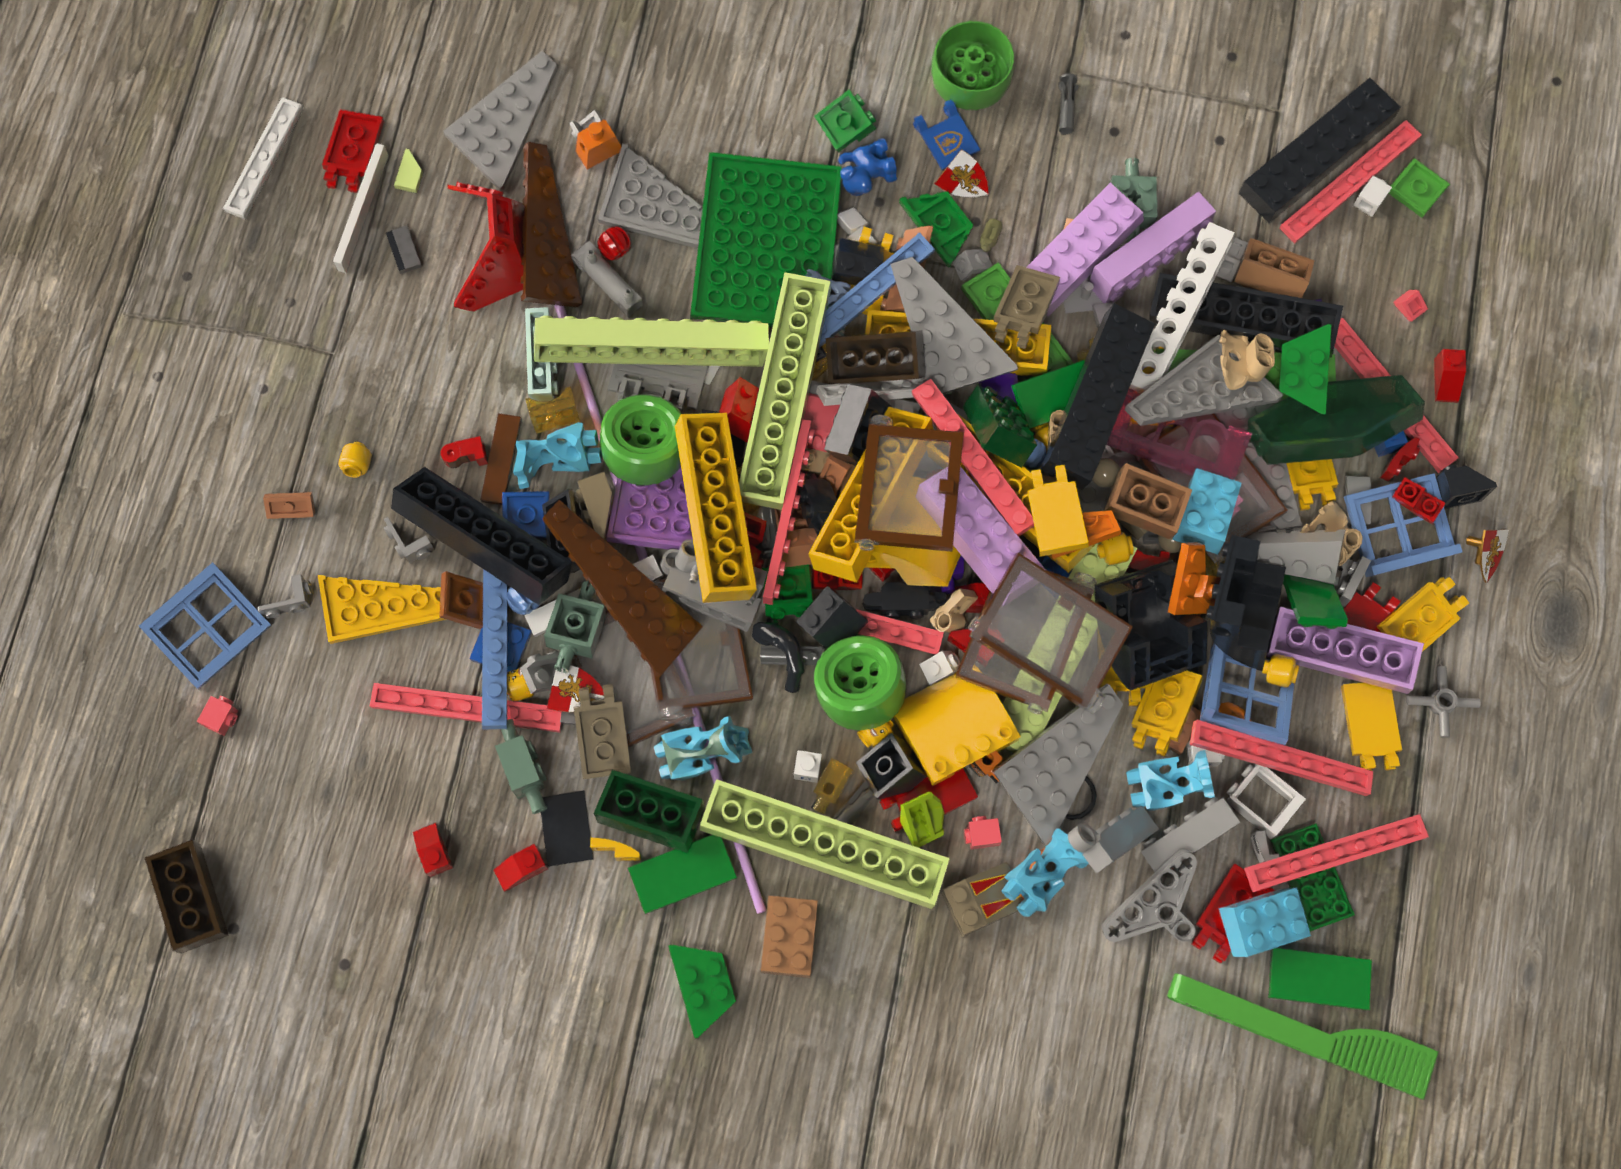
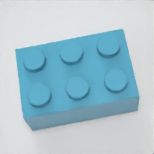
M1196 468L1188 486L1189 489H1192L1178 532L1173 536L1172 540L1181 543H1201L1205 545V551L1218 555L1225 542L1242 483Z
M1297 888L1279 889L1219 908L1233 957H1249L1311 936Z

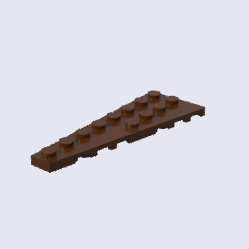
M527 142L524 145L523 157L525 197L523 198L522 205L525 206V215L522 217L524 256L521 258V265H524L523 276L521 277V283L523 284L521 301L578 308L582 304L571 258L548 148L545 144Z
M559 500L544 515L542 520L555 538L564 545L569 552L571 560L575 561L584 573L583 577L586 581L589 580L597 591L596 595L614 620L620 623L627 633V638L630 642L633 641L640 651L642 659L648 662L655 672L654 675L659 678L703 626Z

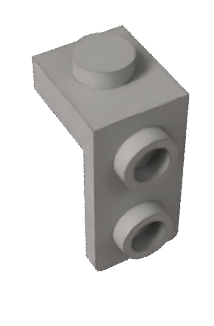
M388 517L384 518L387 526L383 528L389 539L395 538L398 543L395 549L401 559L406 557L408 562L412 563L417 559H425L434 550L426 535L405 547Z
M301 574L291 576L295 598L258 606V612L263 617L276 618L281 613H300L304 611V608L310 607L309 595L312 594L310 582L306 581Z

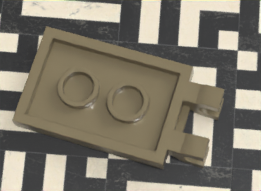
M1016 265L994 315V322L998 323L995 328V332H997L995 340L1004 342L1008 329L1019 332L1017 338H1019L1017 347L1026 349L1030 334H1038L1059 286L1060 277Z
M613 684L603 685L604 699L590 701L589 687L579 688L581 706H574V715L583 779L609 776L612 769L625 774L631 773L622 700L615 701Z

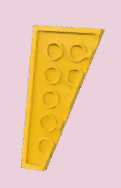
M318 575L327 637L330 644L447 620L439 617L441 587L431 588L413 584L411 586L393 582L364 579L352 580L344 577L332 578Z

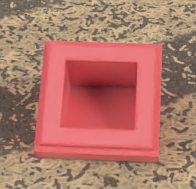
M1408 290L1393 302L1410 322L1428 310L1419 290Z

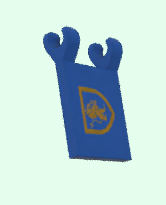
M948 100L944 103L943 110L949 117L948 119L930 128L927 127L921 115L915 117L913 122L914 128L923 138L942 171L947 168L961 149L971 156L980 151L979 146L960 117L953 100Z

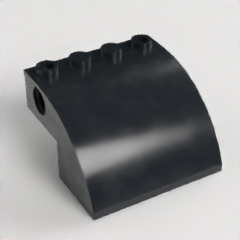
M1231 535L1230 543L1225 542L1222 556L1226 557L1225 564L1220 563L1217 577L1221 578L1220 584L1214 585L1212 598L1216 599L1215 605H1210L1208 609L1207 620H1211L1210 635L1213 642L1225 654L1248 667L1263 671L1286 567L1257 562L1260 541Z
M1173 560L1095 584V602L1133 626L1112 664L1113 670L1130 691L1207 663V621L1196 614L1174 615L1168 613L1177 569V563ZM1096 620L1101 643L1105 649L1114 631Z

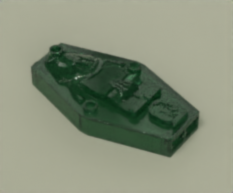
M1403 375L1330 381L1327 386L1326 415H1321L1317 411L1288 397L1249 418L1248 429L1245 431L1247 441L1253 444L1258 456L1262 457L1267 465L1350 458L1367 452L1423 420L1425 401Z

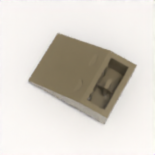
M605 472L577 481L580 489L575 491L587 525L607 541L613 496Z

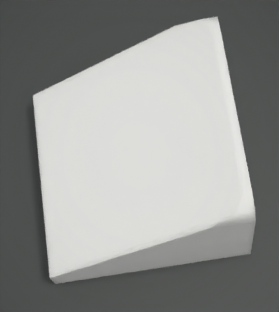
M854 207L837 215V223L849 236L860 227L868 225V222Z

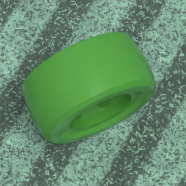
M967 21L950 27L938 40L932 56L931 75L935 89L945 101L953 100L957 108L964 110H979L994 105L1008 90L1014 74V52L1007 36L991 24L980 21ZM955 67H960L962 71L956 72L954 69ZM987 71L989 76H983L982 72ZM972 76L975 80L970 82L966 78Z
M653 395L629 396L611 406L604 415L600 428V449L608 469L617 478L635 485L661 483L677 473L681 463L675 425L682 414L680 410L671 402ZM641 426L642 429L635 430L634 427ZM652 428H657V429H659V431H658V432H652L651 429H652ZM624 437H630L631 440L626 441Z
M851 636L834 643L821 655L814 671V686L822 709L833 722L846 729L868 730L882 726L899 712L906 696V675L899 656L885 641L871 636ZM858 666L863 668L859 672L854 671V669ZM873 671H878L877 676H871L870 674ZM843 677L849 678L847 682H841L840 679Z

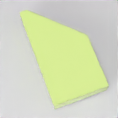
M405 149L394 186L396 189L417 193L423 172L409 149Z

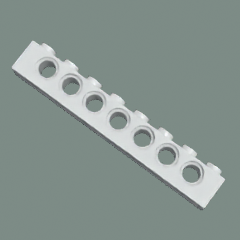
M1211 222L1208 223L1206 229H1201L1197 237L1199 243L1196 249L1192 248L1188 254L1187 261L1189 263L1186 269L1181 268L1177 276V281L1179 282L1176 288H1171L1166 300L1169 302L1166 308H1161L1156 320L1159 322L1156 328H1153L1129 390L1142 394L1167 374L1234 241L1235 232ZM1211 247L1215 249V252L1208 254L1204 252V249ZM1197 267H1202L1205 269V272L1198 274L1193 270ZM1186 287H1192L1195 289V292L1188 294L1183 290ZM1176 307H1183L1185 311L1181 314H1177L1173 311V309ZM1165 327H1173L1175 331L1167 334L1163 329ZM1155 347H1163L1165 351L1162 354H1156L1153 352V349ZM1145 367L1155 369L1152 374H1145L1142 370Z

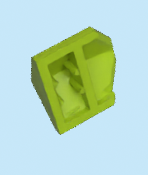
M927 792L901 805L900 822L912 846L919 848L944 835V811L941 800L934 794Z

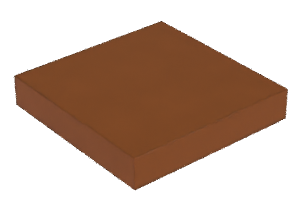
M447 571L442 573L439 617L477 629L483 628V582Z

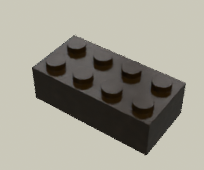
M922 330L825 338L829 384L910 380L926 377Z
M190 840L144 857L172 951L182 954L229 936L200 843Z

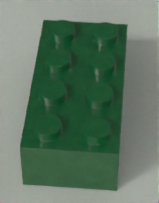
M977 385L963 405V409L982 448L1022 468L1036 448L1037 443L1033 437L1034 434L1027 426L1028 423L1022 417V412L1016 406L1017 402L1008 396L1004 398L999 396L989 386L984 388Z
M612 769L595 808L594 816L599 824L688 853L705 812V805L701 798Z

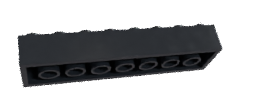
M1369 77L1243 182L1238 194L1270 224L1395 119L1401 106Z
M1159 273L1150 311V321L1156 323L1155 325L1159 322L1156 319L1160 309L1166 308L1169 302L1166 299L1171 288H1176L1179 282L1175 275ZM1213 282L1189 331L1211 336L1219 334L1221 336V332L1226 330L1231 335L1248 337L1250 343L1257 334H1265L1272 339L1274 347L1282 349V344L1327 324H1331L1329 357L1332 358L1343 306ZM1186 287L1183 291L1191 294L1195 292V289ZM1176 307L1173 311L1181 314L1185 309L1183 307Z
M1115 303L1104 314L1040 468L1042 471L1056 477L1055 466L1065 465L1067 481H1075L1076 487L1081 490L1092 481L1156 323Z
M423 467L393 488L391 504L393 511L537 605L543 603L568 582L572 566L571 560L426 467Z

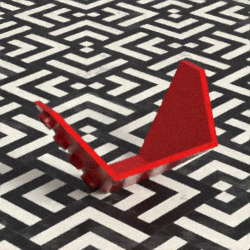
M457 182L456 186L447 184V188L450 190L487 199L489 241L454 301L455 308L474 312L523 290L521 277L523 276L524 265H521V258L524 256L522 217L525 215V206L521 202L503 197L504 192L460 182Z

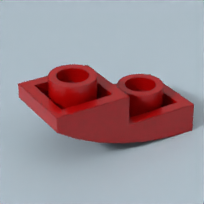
M1413 438L1395 454L1382 472L1381 479L1389 482L1394 475H1399L1403 465L1406 466L1410 460L1416 459L1420 448L1417 447L1420 438Z
M1404 477L1392 498L1420 518L1433 524L1445 506V502L1425 492L1426 488Z
M812 566V589L824 590L828 586L833 590L862 589V574L857 582H853L814 570Z

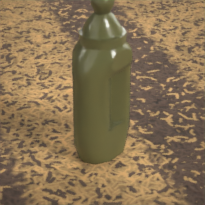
M989 219L980 237V248L984 252H989L997 244L1002 231V222L996 219Z

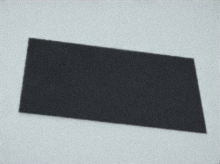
M584 790L543 797L544 803L547 806V809L541 812L547 866L593 860Z

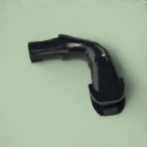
M775 619L755 623L752 631L753 639L765 646H775L786 655L787 680L784 689L790 693L799 692L801 676L805 672V666L797 637L788 629L780 626L779 622Z

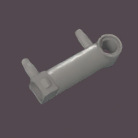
M587 241L571 254V258L577 267L584 273L586 272L628 318L643 306L642 298L603 259L599 250L590 241Z
M687 539L683 541L675 557V565L683 572H691L689 581L691 584H696L699 575L692 539ZM757 567L753 568L757 590L750 600L745 601L747 606H752L755 598L758 597L764 585L767 571Z

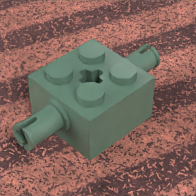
M1132 158L1125 160L1126 176L1112 175L1110 183L1143 211L1144 221L1127 237L1126 243L1138 236L1140 229L1149 228L1157 220V177L1139 176V159L1134 158V163H1132Z
M587 581L582 583L578 598L558 594L544 635L546 647L560 650L556 665L554 666V669L558 672L564 669L563 673H569L574 655L593 658L606 619L605 606L592 602L595 589L591 583L587 586Z
M508 719L507 729H501L505 742L496 745L495 748L512 792L518 799L526 796L532 814H537L547 809L540 790L545 789L543 781H546L547 778L540 763L535 762L538 755L531 740L526 741L523 735L519 736L513 719Z

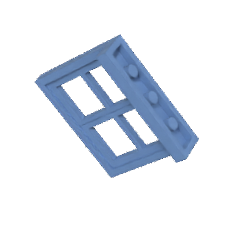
M1435 473L1410 479L1426 488L1425 492L1442 501ZM1401 482L1344 496L1352 529H1357L1362 534V544L1358 548L1360 558L1364 556L1371 560L1365 572L1366 577L1462 553L1461 545L1454 544L1444 507L1434 521L1440 543L1412 550L1406 524L1424 519L1415 517L1404 520L1400 504L1392 498ZM1388 498L1395 523L1367 530L1360 504ZM1396 527L1403 552L1375 559L1368 534Z
M213 562L139 625L145 634L198 690L272 626ZM216 583L232 602L208 622L191 603L211 585ZM237 605L252 621L253 625L229 645L212 626ZM182 610H185L198 623L201 629L177 649L160 629ZM206 632L223 651L198 672L181 653Z
M1213 643L1210 649L1200 721L1286 745L1289 736L1294 684L1291 683L1287 688L1280 686L1279 697L1255 691L1256 669L1254 668L1250 670L1248 688L1223 682L1225 662L1244 667L1248 666L1234 660ZM1221 691L1247 698L1244 719L1218 712ZM1252 700L1278 707L1275 728L1250 721Z

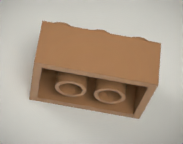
M1250 238L1234 282L1246 288L1251 287L1259 291L1302 298L1309 284L1315 260Z
M1125 463L1118 471L1104 511L1112 510L1115 518L1170 539L1178 532L1192 489Z
M768 896L761 973L810 978L817 900Z

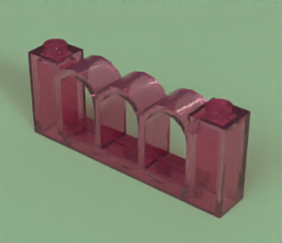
M1129 388L1107 442L1108 446L1193 476L1195 469L1198 468L1235 480L1252 433L1233 426H1229L1227 430L1222 423L1216 420L1208 419L1197 423L1195 417L1158 423L1153 440L1127 431L1133 418L1124 409L1127 404L1141 393ZM1176 424L1188 431L1189 440L1184 451L1158 442L1165 427ZM1207 435L1218 441L1220 452L1216 462L1189 453L1196 438Z

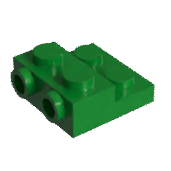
M850 90L814 115L837 152L842 151L856 139L860 142L877 129L874 125L877 120L870 110L865 112L862 107L865 105L864 100L858 93L854 95Z
M809 564L785 567L784 576L779 575L777 583L781 584L779 598H774L773 605L765 604L766 617L771 616V618L778 620L782 619L785 615L794 614L800 618L812 604ZM762 568V570L767 571L768 575L769 568ZM766 575V578H765V581H764V585H763V586H764V589H765V585H766L767 575Z

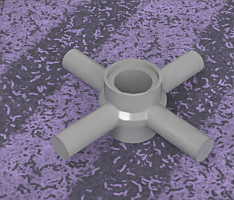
M1437 666L1438 690L1431 696L1407 695L1406 704L1429 706L1435 714L1439 715L1440 737L1448 738L1450 737L1449 713L1456 707L1480 708L1481 701L1479 698H1457L1456 693L1448 689L1447 667ZM1439 697L1446 699L1447 707L1440 703Z

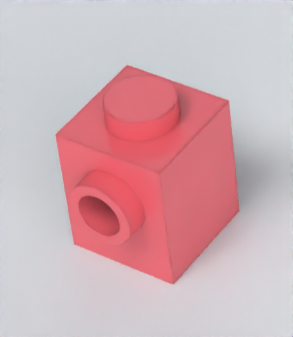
M210 696L197 722L225 736L229 727L235 724L238 710L232 706L233 701L223 696H220L219 699Z
M986 816L972 818V822L968 823L967 829H964L965 843H970L971 850L1000 846L1002 841L998 818L988 820Z

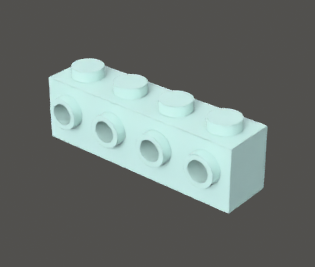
M548 307L525 309L528 395L531 404L555 403L554 395L558 394V383L554 381L553 373H557V362H534L535 318L546 315L551 316Z

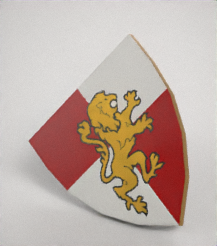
M962 149L934 183L941 189L961 197L988 195V181L984 170L978 161Z
M1508 529L1484 530L1482 538L1467 537V545L1478 547L1475 564L1480 565L1485 583L1489 581L1500 563L1507 541Z
M570 665L569 673H563L564 669L561 672L555 671L547 709L559 712H574V706H581L579 688L589 687L590 701L604 699V692L601 685L590 674L581 668Z

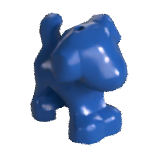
M884 138L839 156L838 162L841 165L848 161L854 162L857 166H846L840 171L843 186L851 195L861 196L869 193L872 190L871 179L884 177L888 183L897 181L896 164L893 157L888 158L886 155L888 146Z

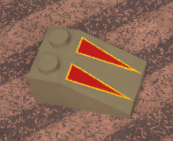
M1007 862L966 878L942 890L941 895L962 938L1018 912L1017 906L1022 902L1023 898L1019 895L1015 900H1009L1002 893V889L1008 882L1004 877L1011 871Z

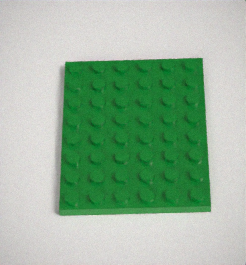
M709 152L690 319L715 320L716 322L736 320L739 323L760 321L768 323V327L773 328L785 273L807 276V270L811 269L831 280L841 181L840 171L842 166Z

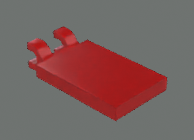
M339 110L322 162L323 170H327L324 175V180L327 181V188L336 189L339 175L347 177L345 183L349 185V192H358L360 176L364 177L375 145L378 143L384 124L383 117Z
M1373 582L1363 595L1356 592L1351 601L1344 607L1348 618L1347 624L1381 632L1377 626L1393 613L1401 601L1392 596L1384 607L1378 604L1373 598L1381 587Z
M962 768L956 771L953 776L934 786L927 777L910 792L880 799L879 803L883 810L897 804L901 811L902 804L927 792H931L941 800L944 815L976 800L978 795ZM900 817L892 820L890 823L894 832L903 828Z
M1234 863L1195 925L1200 927L1201 930L1191 944L1200 950L1201 947L1205 946L1208 939H1211L1220 945L1212 959L1221 964L1222 961L1227 959L1231 948L1219 908L1275 890L1268 887L1253 892L1245 870Z

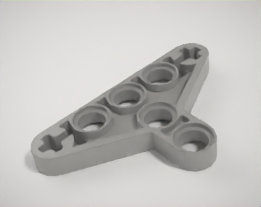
M1186 849L1177 851L1124 901L1102 924V932L1106 939L1111 942H1117L1165 927L1177 940L1182 942L1191 940L1195 935V927L1180 910L1197 866V859L1193 853ZM1182 857L1185 859L1189 858L1190 864L1188 866L1181 865L1180 859ZM1173 865L1176 867V869L1178 868L1180 873H1183L1180 877L1177 875L1175 870L1171 868ZM1164 873L1173 874L1174 878L1170 884L1165 885L1161 883L1160 879ZM1146 890H1154L1156 896L1154 900L1147 902L1143 900V893ZM1136 907L1138 909L1137 916L1131 919L1125 917L1126 909ZM1163 907H1171L1173 913L1169 918L1160 917L1159 913ZM1119 916L1122 917L1125 923L1129 924L1126 928L1122 922L1120 923ZM1180 924H1188L1190 929L1187 934H1177L1176 930ZM1118 925L1117 929L1119 932L1116 934L1114 932L1110 933L1109 926L1116 927Z

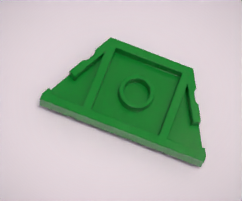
M948 192L936 193L935 195L924 194L920 195L919 198L911 199L901 197L899 204L918 228L933 226L931 245L948 268L951 267L973 230V224Z
M1327 324L1282 344L1279 391L1321 415H1326L1331 324Z
M668 945L694 1039H697L736 1003L722 953Z

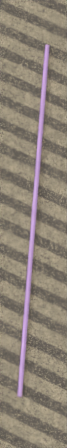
M554 305L558 318L567 316L564 306ZM573 363L600 441L602 418L583 363ZM610 471L614 486L616 488L617 477ZM634 545L639 561L648 557L644 546ZM679 654L673 661L676 672L687 696H694L681 654ZM691 708L694 714V718H692L694 726L702 727V730L706 731L699 708ZM707 739L706 744H705V746H704L703 749H705V748L708 746V744H709V740H708V739ZM710 758V763L715 768L710 770L713 783L715 784L716 779L723 781L716 758ZM733 842L757 914L766 911L745 845Z

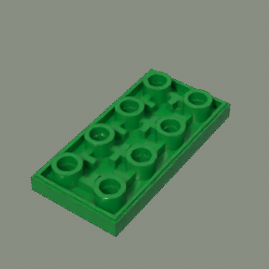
M1085 360L1011 386L1019 410L1022 412L1023 419L1028 423L1029 429L1050 422L1053 412L1065 410Z
M1284 575L1283 585L1298 624L1304 627H1313L1314 625L1325 626L1330 629L1347 626L1348 618L1333 584L1298 576Z
M1317 823L1270 840L1275 854H1279V857L1325 843ZM1335 867L1287 881L1289 888H1297L1309 931L1355 916Z
M715 835L693 842L688 853L675 849L628 867L645 915L737 879L723 840Z
M1273 948L1271 949L1268 998L1370 1010L1372 960Z

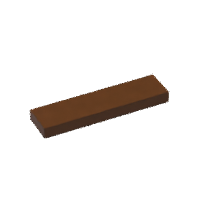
M498 413L480 498L481 502L502 505V492H507L516 441L518 440L522 419L520 416Z

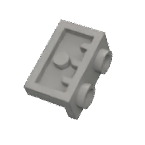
M1364 556L1358 562L1348 559L1343 565L1339 566L1343 568L1338 585H1334L1343 608L1351 601L1371 560Z
M552 651L544 656H541V654L532 655L527 659L528 662L520 668L531 694L551 690L556 671L554 666L559 656L558 651Z

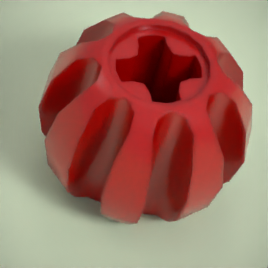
M617 226L605 230L598 238L600 253L610 260L620 259L631 248L629 234Z

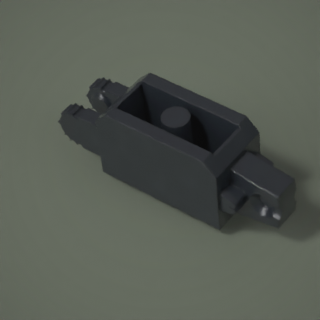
M814 472L805 473L804 485L798 489L797 495H801L802 517L806 519L809 528L815 529L818 536L837 499L829 481L817 479Z
M886 582L881 587V592L864 594L862 605L866 611H881V616L898 619L900 616L921 619L924 618V615H928L929 611L937 610L940 606L944 605L947 599L946 593L929 591V586L907 585L905 582Z

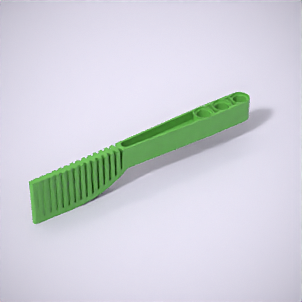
M1177 973L1174 974L1167 994V998L1174 1002L1320 1060L1327 1061L1422 1100L1425 1099L1438 1051L1389 1032L1372 1029H1351L1328 1034Z

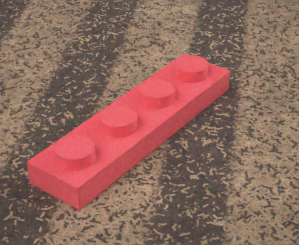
M856 609L869 621L857 635L875 637L891 644L933 655L939 653L944 632Z

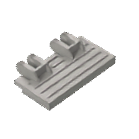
M614 364L608 391L618 392L617 401L626 397L627 388L632 387L634 388L632 396L640 395L641 390H644L643 395H653L661 398L665 395L664 399L671 402L672 396L678 397L679 400L676 407L681 413L683 412L686 399L689 400L687 408L697 410L708 367L701 365Z

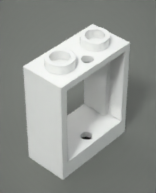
M1250 764L1241 774L1244 779L1240 784L1235 782L1226 792L1230 795L1226 802L1260 831H1265L1266 836L1272 839L1277 836L1306 799L1269 768ZM1255 775L1289 801L1270 825L1237 799Z

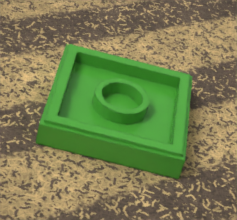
M1414 158L1393 182L1388 194L1423 218L1450 184Z

